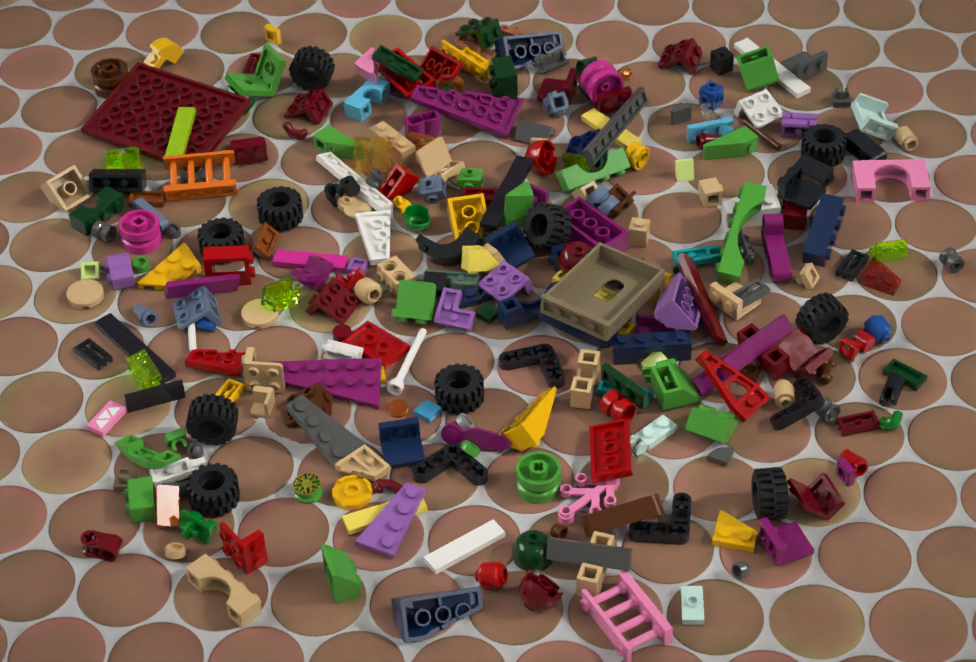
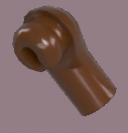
M829 360L826 365L818 370L819 379L826 385L833 381V377L830 374L836 368V365L832 360Z

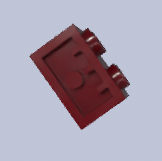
M323 88L312 89L306 94H298L294 98L295 101L287 108L288 111L284 117L287 119L306 113L312 123L318 125L332 107L333 102Z

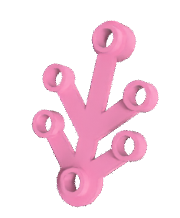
M576 474L575 484L577 486H597L594 488H572L570 484L561 485L560 495L562 497H582L570 506H562L558 510V521L564 525L571 524L574 521V513L590 501L591 508L589 509V514L602 510L600 508V494L606 491L604 506L606 508L616 506L614 491L619 487L620 479L593 484L591 477H587L586 474Z

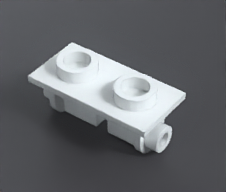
M328 339L327 344L322 345L323 358L331 360L361 359L364 350L362 347Z

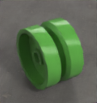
M540 451L522 456L516 465V489L518 495L523 500L533 504H543L554 500L560 494L561 465L559 460L554 455Z

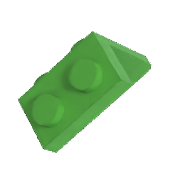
M400 280L396 309H392L391 316L397 317L396 321L408 322V318L415 319V323L426 324L427 320L433 321L436 284Z

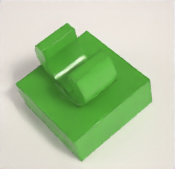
M184 427L164 435L163 440L166 447L171 445V450L174 453L177 452L176 443H181L184 449L187 446L185 440L187 434Z

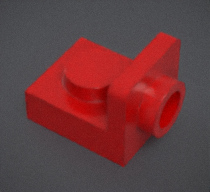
M360 267L357 270L353 269L346 276L347 279L338 272L336 280L351 291L356 283L365 277V271Z

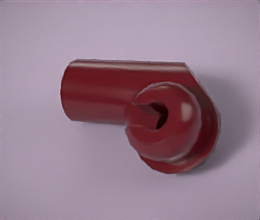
M289 121L282 125L292 139L304 140L308 135L306 129L296 130Z
M377 479L373 490L382 493L384 488H387L397 494L403 485L392 479Z

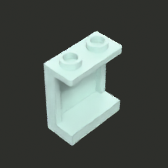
M863 93L857 96L851 107L861 132L887 141L892 139L899 127L898 124L887 121L884 112L889 106L888 102Z

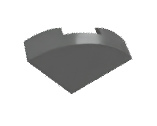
M717 448L708 454L707 461L726 467L734 454V448Z

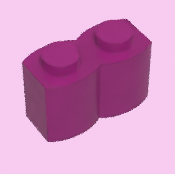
M428 110L421 114L405 117V136L410 142H418L425 137L433 138L442 133L441 116L437 110Z

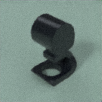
M346 176L340 180V186L336 183L327 184L324 187L325 196L333 207H336V193L340 197L343 194L353 197L360 192V185L353 176Z

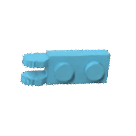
M723 117L717 120L687 125L688 143H695L696 136L700 133L721 134L724 136L733 132L734 129L729 125L734 123V118Z

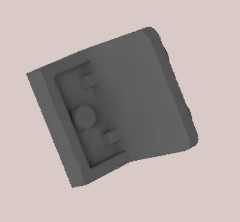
M823 50L810 55L808 52L803 51L781 61L780 64L804 81L827 70L828 53Z

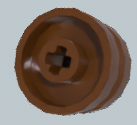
M107 58L96 62L91 68L95 94L106 99L128 74L127 63L118 58Z

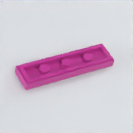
M276 249L272 264L277 267L304 269L309 255L320 256L334 263L331 272L345 273L349 259L345 255Z

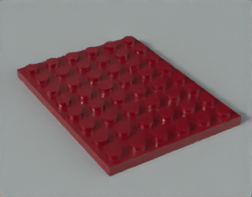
M137 62L83 125L81 131L82 134L163 161L178 107L196 108V115L185 154L214 152L252 103L250 98ZM202 166L194 167V172L197 173Z

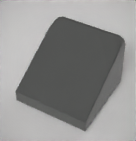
M680 102L671 111V125H677L691 119V106Z

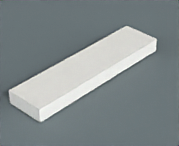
M493 519L424 556V562L436 575L506 537L505 531Z

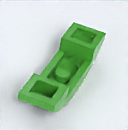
M133 435L115 441L116 447L128 459L147 469H161L181 459V455L170 450L158 453L144 447L143 439Z

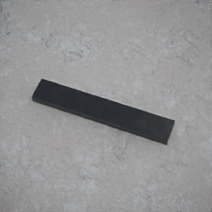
M516 156L479 223L480 228L493 231L499 229L504 219L505 195L525 181L534 164L533 158Z
M111 313L95 321L96 327L159 385L165 384L176 377V372Z

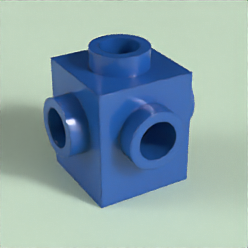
M708 81L705 85L701 86L699 89V105L711 111L717 109L724 100V87L712 81Z

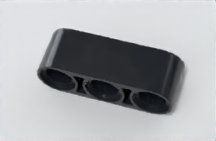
M854 129L845 134L847 137L846 150L858 160H887L885 150L859 129Z

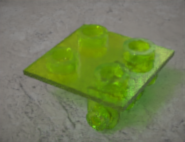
M139 147L126 148L127 153H125V148H123V153L121 154L119 149L118 154L116 149L107 150L104 153L106 169H142Z

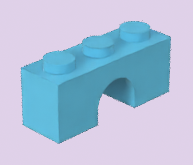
M379 77L378 84H374L369 80L366 81L345 100L343 105L345 116L362 123L371 114V102L382 104L391 96L390 82Z

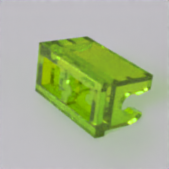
M291 277L265 285L263 287L261 305L276 312L299 303L300 285H295V290H293V278Z
M145 349L125 358L128 369L141 390L162 385L161 382H158L162 379V376Z

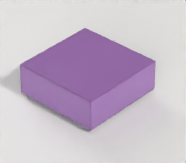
M352 257L346 267V274H349L353 269L357 270L359 267L366 273L370 266V261Z

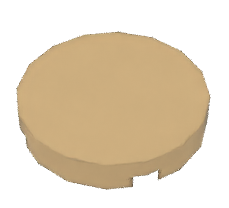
M84 279L73 283L67 289L66 296L68 303L74 308H93L103 300L104 289L98 281Z
M268 299L252 300L244 305L241 310L242 321L246 326L253 329L255 327H260V329L268 328L278 320V306L275 302Z

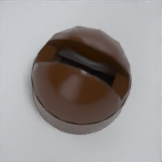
M559 523L554 524L550 528L551 537L565 539L568 527Z

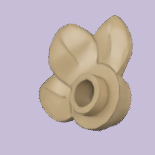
M344 196L338 199L339 210L350 218L355 219V213L372 212L371 206L359 196Z

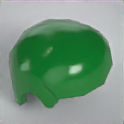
M420 204L407 206L404 212V223L407 228L413 231L427 229L431 223L428 208Z

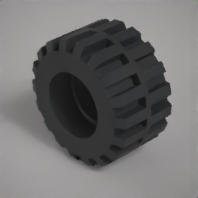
M304 46L295 54L289 67V75L293 77L292 81L296 82L298 87L301 86L303 90L325 89L335 71L334 60L330 58V54L326 53L324 49H318L317 46Z
M816 124L815 126H809L802 134L801 156L803 154L831 167L839 165L845 157L847 142L845 132L834 125Z
M283 186L272 187V189H266L257 198L258 218L261 225L266 222L276 231L284 232V230L289 231L293 227H297L302 222L304 216L302 198L297 190Z
M538 203V205H533L532 209L527 211L528 215H525V223L523 222V234H526L525 238L529 241L528 244L537 249L551 250V246L562 245L568 242V236L572 232L570 231L572 223H570L571 216L568 215V211L563 206Z
M214 218V220H208L207 223H203L201 228L198 229L197 237L202 258L204 247L245 245L242 225L231 218Z
M825 292L824 294L819 293L817 296L807 300L797 313L795 322L797 328H804L813 344L822 345L835 339L842 332L849 320V313L833 294Z
M456 363L453 366L448 365L447 368H442L440 373L436 374L434 380L435 399L437 405L442 407L443 411H448L449 414L456 413V415L461 413L468 414L470 411H476V408H479L481 403H483V375L474 366Z
M203 394L202 397L197 396L195 400L191 401L186 421L187 432L191 434L193 439H197V442H203L206 445L225 444L226 441H231L232 437L235 436L239 410L236 408V404L231 402V399L224 398L222 395Z
M208 463L206 466H199L198 470L194 469L192 475L188 476L186 487L189 504L192 510L200 514L202 513L203 517L211 516V518H215L217 515L224 516V513H230L232 508H236L237 503L240 501L237 474L234 473L232 468H228V465H220V463L211 465V463Z
M781 467L754 469L751 490L753 507L758 520L766 517L768 520L785 519L789 511V490L783 469Z

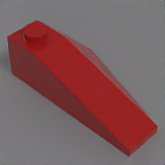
M431 45L420 67L435 80L455 79L463 63Z

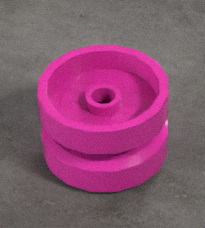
M598 60L589 64L580 76L581 87L595 104H597V94L624 87L623 78L616 71L615 67L606 60Z
M143 209L133 210L126 213L120 219L119 229L122 244L127 252L137 255L148 254L155 251L161 245L162 236L159 220L154 212Z

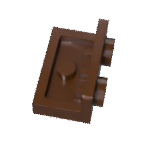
M618 183L609 190V195H614L620 203L607 217L612 219L615 216L617 218L624 211L623 207L626 206L628 208L635 201L633 197L636 192L633 191L628 194Z

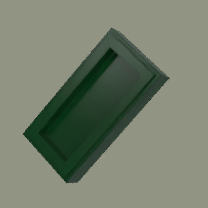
M893 359L883 369V375L887 377L890 373L901 374L905 379L904 385L914 391H917L927 381V375L896 359Z

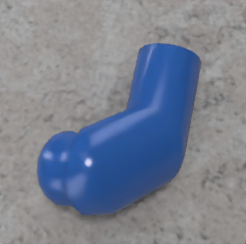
M205 317L195 322L198 329L214 332L216 329V323L206 321Z

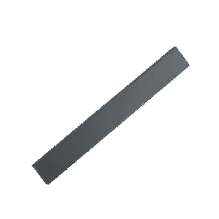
M638 87L583 150L588 167L594 166L649 102L644 87Z

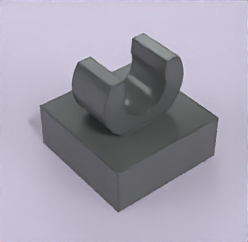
M836 88L835 92H832L833 108H847L851 106L848 88H845V91L839 92V89Z

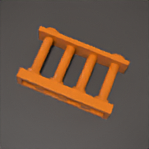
M234 150L163 156L165 170L169 169L170 185L164 186L166 202L237 195L236 180L230 178V164L235 163ZM223 164V180L213 181L212 165ZM205 166L206 182L195 183L194 167ZM177 168H187V184H177Z

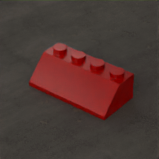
M398 47L392 50L394 53L419 66ZM379 64V73L409 99H411L417 85L437 88L436 80L425 70L414 84Z

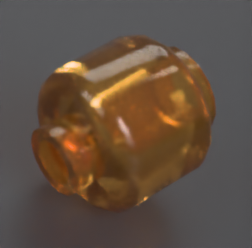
M458 75L455 79L439 80V88L449 85L458 93L463 91L464 82Z

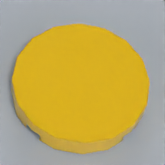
M358 475L344 476L335 482V486L332 487L333 502L345 510L361 509L371 501L373 496L371 483L364 477L363 479L358 478Z

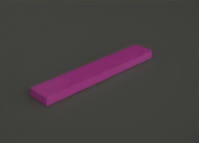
M781 314L720 359L737 371H740L794 330L786 315ZM720 368L715 371L722 382L730 378V375ZM705 370L691 380L702 397L716 388Z

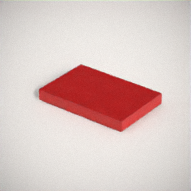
M366 321L342 341V343L364 348L363 359L381 358L384 371L410 350L409 344L369 321Z

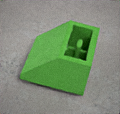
M769 45L736 56L747 93L780 82Z
M671 363L651 367L650 384L663 410L701 402V398L688 372Z
M700 404L699 407L692 406L685 430L727 443L740 420L734 419V414L725 411H718L717 413L716 408Z

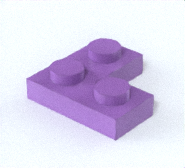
M444 287L434 318V324L471 332L476 313L459 309L463 295L461 290Z

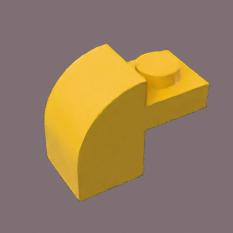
M159 38L150 44L153 50L144 62L149 66L159 69L166 59L175 64L184 50L168 38Z

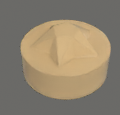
M169 543L165 546V556L170 559H181L186 556V546L181 543Z

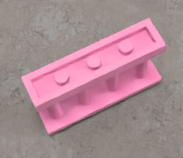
M623 570L618 573L617 586L594 597L586 589L582 590L580 604L585 612L588 611L615 646L617 654L620 657L623 656L626 662L632 661V649L647 641L660 638L665 645L672 642L673 627L628 571ZM620 593L625 594L629 599L604 612L598 605ZM631 608L637 609L640 615L617 626H614L610 618ZM642 623H648L652 630L629 641H626L621 633Z

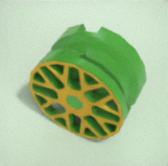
M303 473L294 479L292 486L294 496L300 503L312 504L322 497L321 480L316 474Z

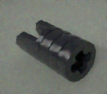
M890 373L888 375L879 399L881 406H886L889 398L893 406L897 405L905 383V379L901 374Z

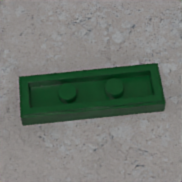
M382 45L379 46L371 58L414 84L424 73V69Z
M607 362L601 365L602 381L624 395L625 398L631 400L641 410L648 407V392Z

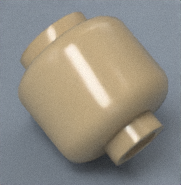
M365 277L356 283L354 294L365 304L371 305L380 299L382 288L373 279Z

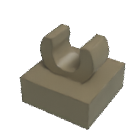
M121 467L120 472H116L114 492H124V488H128L127 480L137 478V473L129 472L128 467Z

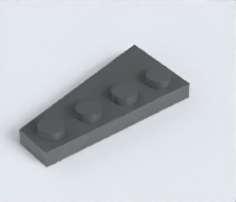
M300 395L286 404V410L334 469L335 463L365 444L305 396Z

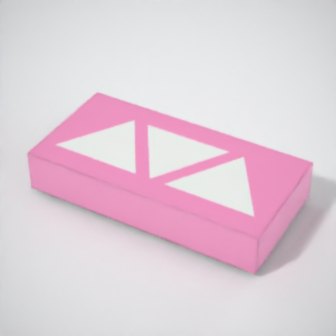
M110 400L86 425L87 430L104 437L127 412L126 407Z

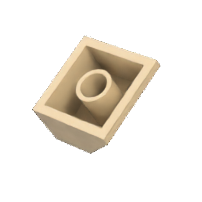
M75 164L40 186L47 199L63 212L70 210L94 195Z

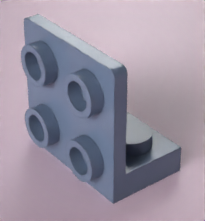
M204 285L173 304L179 330L185 329L203 317L208 322L216 323V326L222 323L216 297Z

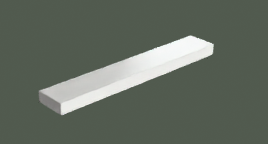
M748 38L734 43V49L741 54L760 48ZM774 59L780 82H777L796 98L811 92V87Z
M332 152L316 156V161L339 180L346 176H353L360 185V192L357 195L376 211L393 209L394 204L378 190L366 184L361 176Z

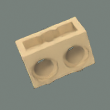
M396 255L377 264V279L396 297L400 280L416 281V276Z

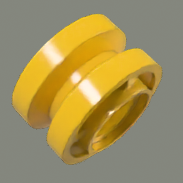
M632 142L625 151L630 166L636 170L644 167L649 159V148L638 142Z

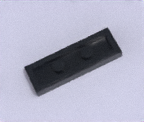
M182 379L124 394L128 413L186 398Z

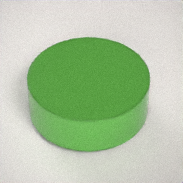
M144 256L134 258L131 261L132 270L135 273L147 272L150 269L149 259Z
M464 440L460 445L462 450L473 457H477L481 452L478 446L468 440Z

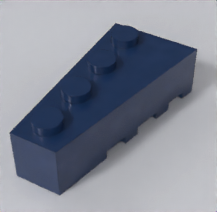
M822 193L803 250L804 263H813V265L825 267L827 260L830 261L832 246H835L837 234L840 231L843 217L846 213L844 198Z

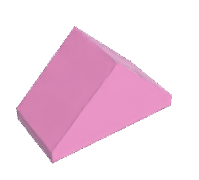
M373 47L354 64L359 75L374 84H378L379 63L371 59L376 51Z

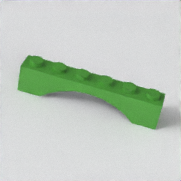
M745 181L744 187L739 188L737 198L740 200L739 203L735 202L733 208L735 217L730 218L728 228H731L730 233L726 232L724 243H726L725 248L721 247L719 258L722 259L720 263L717 262L714 271L717 274L716 281L726 284L740 282L744 260L739 251L737 237L744 224L761 211L767 186Z

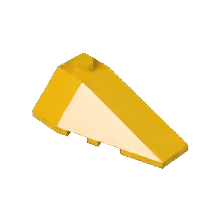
M484 194L448 198L447 210L454 241L466 227L482 237L484 229L480 228L479 223L487 210Z
M555 386L541 393L527 406L524 412L514 418V423L510 426L507 425L501 431L511 441V448L524 451L527 448L534 449L541 443L539 440L545 434L557 391Z

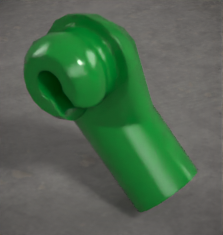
M898 410L894 411L891 419L888 416L885 419L883 416L880 419V427L886 431L897 429L902 420L903 413Z

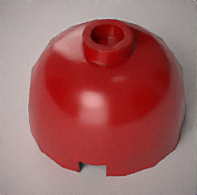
M550 140L533 142L528 146L524 157L534 159V164L530 171L536 175L552 174L556 168L557 156H554L553 153L556 149Z

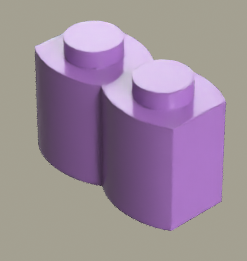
M129 252L106 256L107 262H104L105 272L110 273L106 274L108 285H112L113 290L135 286Z

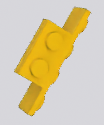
M441 41L442 52L463 63L462 68L476 76V78L483 82L488 81V60L468 47L460 51L447 41Z

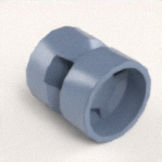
M602 184L586 200V202L606 216L620 203L614 195H609V190Z

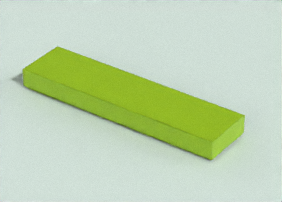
M178 107L165 156L185 155L196 115L195 107Z

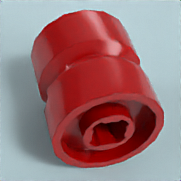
M612 389L602 397L599 409L607 416H611L614 421L628 418L630 422L636 414L637 406L617 390Z

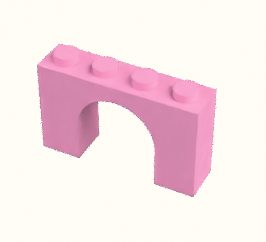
M925 159L853 161L851 175L856 202H874L876 193L875 182L884 178H893L905 183L908 187L911 201H929L931 186Z

